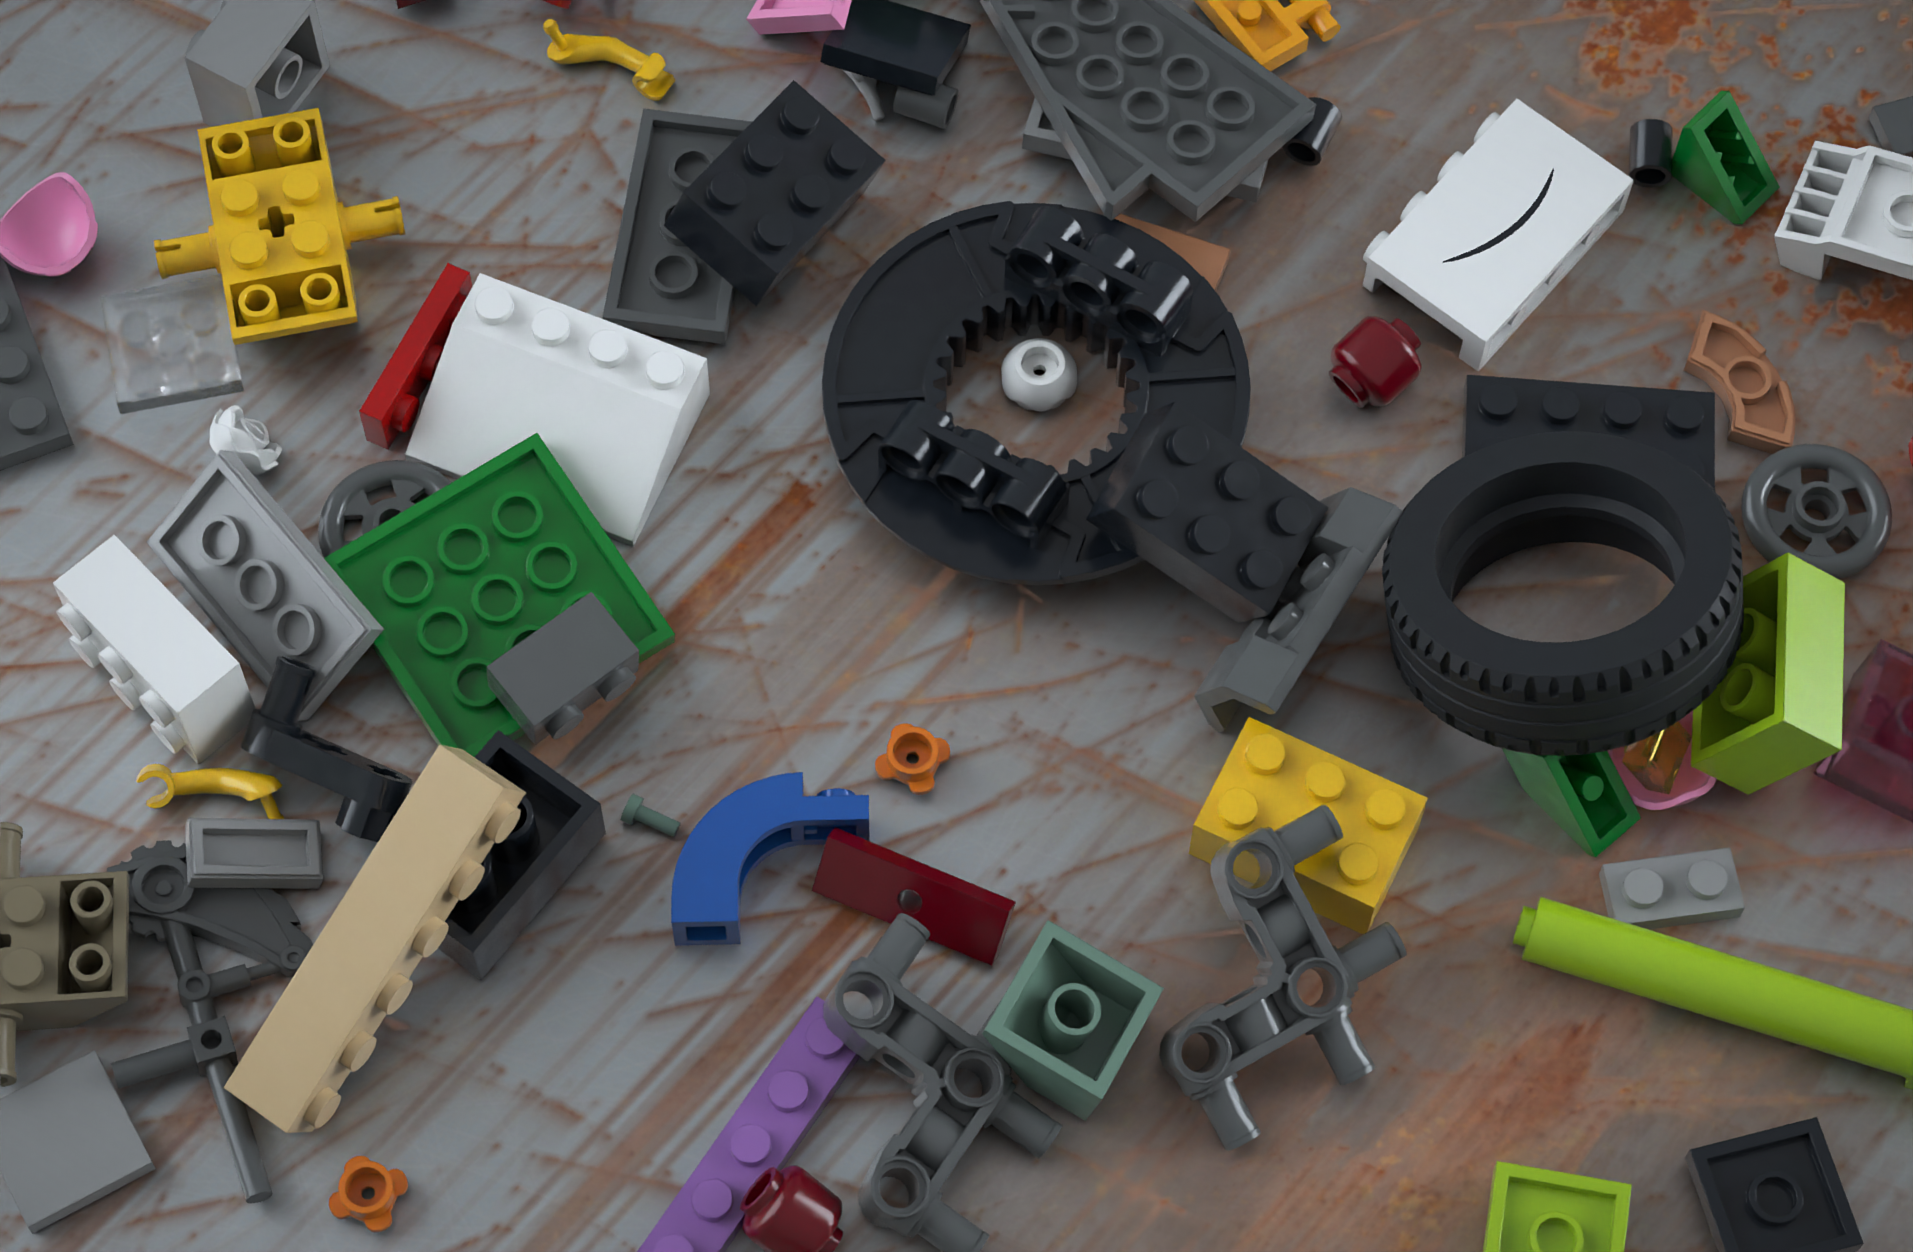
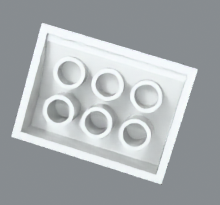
M479 273L450 329L406 450V460L424 464L442 474L459 479L533 434L538 433L608 537L633 547L710 395L707 358Z

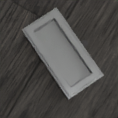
M188 818L185 841L187 882L190 888L319 889L322 884L323 866L320 820Z

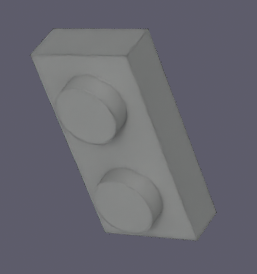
M1730 847L1603 864L1599 872L1608 917L1645 929L1738 918L1745 909Z

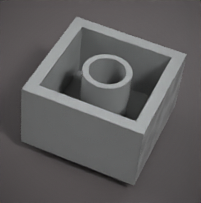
M223 0L220 12L207 29L200 30L193 36L184 57L203 122L211 127L295 112L330 67L315 0Z

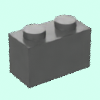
M590 592L487 666L488 687L534 745H536L549 735L555 740L568 734L583 720L584 714L582 711L601 697L606 702H609L623 694L636 680L634 673L638 671L639 650L595 595Z

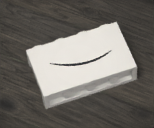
M1517 98L1501 116L1493 112L1485 119L1474 137V145L1465 154L1459 151L1455 152L1442 167L1437 178L1438 183L1428 194L1423 191L1415 194L1401 214L1400 220L1402 222L1391 234L1386 231L1380 232L1370 243L1363 256V261L1367 263L1363 286L1374 293L1382 283H1385L1463 339L1459 358L1476 371H1479L1623 213L1633 183L1631 177Z

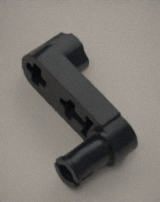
M278 656L261 709H253L241 748L271 764L345 796L335 823L340 826L341 830L351 835L378 842L409 794L412 779L400 772L302 730L303 726L298 722L313 677L317 674V669L304 662Z

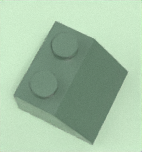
M1047 920L982 1035L1027 1087L1086 1121L1106 1094L1164 988Z

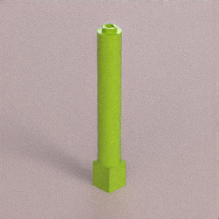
M1540 897L1536 909L1528 906H1523L1512 942L1524 947L1521 960L1906 1077L1904 1088L1913 1090L1912 1009Z

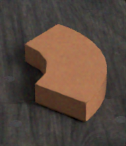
M1703 310L1683 371L1705 381L1721 398L1729 419L1727 440L1770 454L1791 447L1795 435V410L1787 381H1782L1776 368L1765 355L1767 350L1753 336L1733 322Z

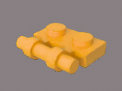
M1194 0L1228 42L1270 72L1307 51L1309 37L1302 28L1312 29L1323 42L1332 39L1341 28L1340 24L1330 14L1331 5L1327 0H1288L1291 5L1285 8L1278 0Z

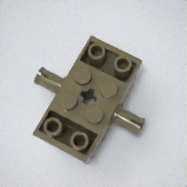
M0 822V1085L6 1087L13 1085L17 1080V1072H15L16 1031L73 1028L128 1001L129 874L127 871L20 878L23 828L14 823Z

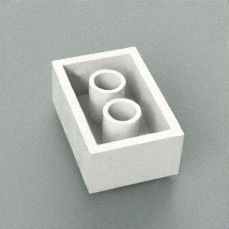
M115 535L111 536L53 582L63 605L56 613L67 629L73 634L69 638L73 648L90 667L94 668L99 663L104 665L113 676L109 681L111 687L131 710L135 711L141 705L154 719L150 724L152 730L171 752L176 754L183 748L199 765L248 725L253 709L256 708L239 662Z

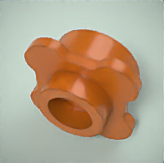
M908 723L899 724L891 731L886 754L877 757L875 770L881 779L886 781L891 779L898 780L908 785L913 794L924 795L934 788L935 780L933 776L939 765L949 760L950 747L944 739L935 738L929 731L921 727H915ZM911 754L919 758L918 762L914 764L909 763L906 759Z
M355 1156L348 1160L344 1166V1173L339 1180L338 1192L333 1193L329 1198L330 1211L338 1219L351 1217L364 1222L367 1229L371 1232H382L392 1224L391 1210L397 1197L406 1193L408 1189L407 1178L399 1169L388 1171L383 1165L370 1161L366 1156ZM371 1188L375 1191V1195L371 1199H364L362 1197L365 1189Z

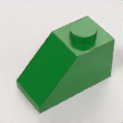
M1502 748L1523 790L1588 855L1596 858L1641 819L1608 751L1585 755L1550 756L1521 753Z

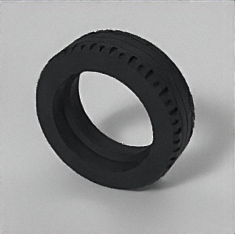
M1545 432L1501 441L1475 451L1445 468L1413 497L1403 509V514L1389 535L1387 548L1384 550L1382 577L1390 642L1396 666L1401 671V677L1404 682L1410 687V691L1414 696L1423 702V705L1431 713L1437 715L1439 719L1479 741L1511 751L1550 756L1585 755L1625 747L1669 728L1696 709L1725 678L1727 670L1732 666L1736 658V651L1739 650L1741 633L1744 626L1742 550L1738 529L1735 526L1731 512L1726 509L1725 502L1716 494V491L1709 483L1688 466L1661 450L1629 438L1594 432ZM1580 542L1618 548L1651 563L1675 585L1657 607L1636 622L1606 635L1572 642H1536L1509 637L1476 623L1453 604L1455 597L1476 574L1490 564L1515 552L1552 543Z

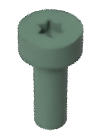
M635 794L630 796L623 810L621 821L632 825L637 820L667 835L676 836L681 825L680 822L643 806L644 798Z

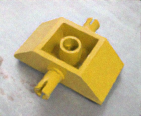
M319 108L197 129L213 225L208 226L209 232L167 240H154V248L157 251L155 254L161 278L167 279L169 276L216 268L217 273L222 275L234 345L357 323L356 297L347 250L352 249L351 243L398 234L400 236L406 235L398 196L344 207L343 201L338 202Z

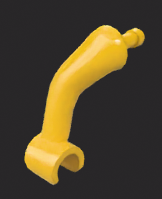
M548 19L543 23L545 33L552 40L547 48V55L553 62L567 65L608 61L636 72L632 78L633 85L643 96L653 101L662 99L676 81L672 74L663 70L666 62L659 53H652L648 56L621 40L610 36L562 35L555 20Z
M155 763L141 769L136 779V782L140 783L150 777H159L167 784L168 788L165 792L152 796L146 801V805L150 808L156 809L165 806L175 795L224 794L241 796L247 801L260 798L268 819H284L272 795L273 792L280 789L283 785L272 775L233 768H205L172 773L166 766Z

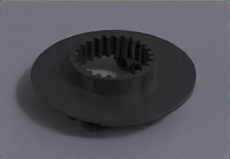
M1012 201L980 205L936 220L905 237L884 253L866 271L850 292L839 311L830 333L823 365V415L828 440L842 474L863 506L885 529L925 557L959 572L1011 584L1051 585L1079 582L1112 574L1145 560L1094 526L1086 518L1146 413L1176 402L1242 448L1250 412L1251 384L1248 359L1243 340L1232 313L1228 312L1221 298L1205 277H1202L1175 251L1144 231L1117 219L1111 221L1104 215L1065 207L1062 204H1014ZM1030 325H1038L1043 336L1049 337L1056 328L1064 329L1065 341L1071 343L1080 336L1087 338L1086 351L1090 354L1104 350L1103 365L1107 369L1117 368L1116 384L1118 387L1124 388L1123 407H1125V413L1121 414L1119 419L1118 433L1111 432L1107 436L1106 452L1093 448L1090 451L1088 466L1083 465L1076 459H1072L1069 461L1067 473L1060 475L1052 465H1046L1031 458H1019L1013 454L1010 456V453L998 440L982 431L964 429L958 425L955 427L952 413L946 412V389L953 382V367H963L966 364V349L977 353L983 349V336L988 335L999 342L1003 340L1005 328L1012 327L1019 336H1026Z

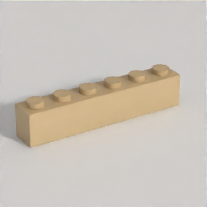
M439 744L223 1088L286 1133L312 1132L314 1128L318 1129L326 1124L339 1106L341 1096L337 1092L350 1071L354 1072L361 1068L374 1051L377 1039L373 1035L386 1014L390 1015L397 1011L407 999L413 985L409 978L422 957L426 958L433 954L443 942L449 928L445 921L458 900L462 901L469 897L480 883L485 870L481 863L493 844L500 843L506 839L516 826L520 817V809L517 806L526 792L463 749Z

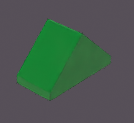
M1721 90L1682 128L1672 159V176L1733 224L1742 225L1780 188L1730 91Z

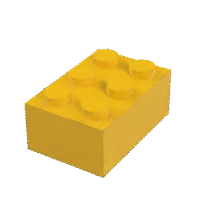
M1248 717L1193 824L1189 854L1211 864L1216 851L1224 844L1236 841L1260 827H1270L1275 831L1315 808L1326 805L1337 819L1343 833V838L1295 865L1294 876L1315 913L1356 932L1365 934L1369 932L1419 829L1428 798ZM1242 851L1234 861V875L1255 884L1260 876V866L1255 856L1247 851Z

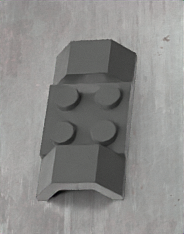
M1352 487L1320 501L1328 509L1299 560V567L1296 566L1270 615L1255 618L1245 629L1238 642L1225 647L1194 695L1208 724L1216 731L1221 732L1225 730L1242 702L1270 715L1277 712L1403 514V511L1395 504Z

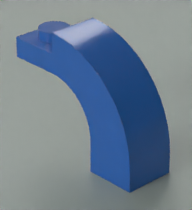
M803 772L775 775L752 782L723 798L695 826L681 850L675 867L671 896V923L675 946L741 944L740 905L742 891L748 877L758 864L773 853L788 847L825 845L827 837L835 827L870 841L869 795H855L854 792L847 789L833 788L823 790L817 796H804Z

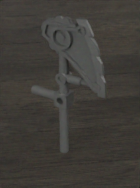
M170 840L156 841V845L153 848H146L142 845L131 852L132 859L130 861H121L119 865L108 867L107 872H128L129 924L132 925L131 931L144 939L148 935H155L157 941H166L178 979L177 985L180 1002L187 1009L192 1026L187 1027L189 1040L111 1063L118 1089L197 1065L200 1076H208L246 1202L250 1204L258 1203L270 1198L273 1193L245 1103L223 1088L234 1072L233 1066L238 1065V1060L226 1017L218 1018L213 997L251 986L250 981L280 972L289 978L293 977L312 948L313 943L308 936L295 927L301 924L290 903L270 888H190L187 882L185 843L180 847H175ZM193 936L243 953L262 964L249 968L242 964L212 974H206L203 971Z

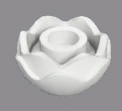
M1035 338L1017 344L1006 355L1001 367L1002 386L1006 396L1026 410L1043 412L1057 408L1065 399L1070 398L1074 394L1077 387V366L1074 358L1061 344L1049 339ZM1043 370L1045 373L1041 376H1038L1034 373V371Z
M238 405L231 406L225 411L219 409L215 414L210 427V445L216 454L220 450L233 451L253 475L263 474L278 465L275 460L280 455L282 447L277 443L269 441L268 430L261 421L244 418L243 411Z

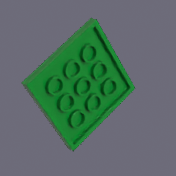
M538 433L533 434L324 558L383 627L384 630L371 646L437 745L441 744L463 749L473 757L479 753L498 730L511 740H515L525 734L523 729L488 687L487 666L588 593L592 592L638 648L639 664L675 642V633Z

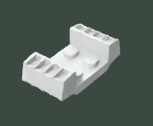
M1815 141L1774 236L1780 265L1808 277L1822 280L1830 258L1833 256L1913 280V158L1870 145L1855 149Z

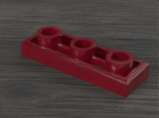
M836 827L827 837L812 891L890 924L899 913L909 915L927 928L930 932L929 940L991 966L999 956L1016 901Z

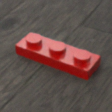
M449 263L445 266L359 410L367 441L389 450L399 431L407 432L414 423L420 406L419 397L428 382H432L452 324L472 288L470 272Z

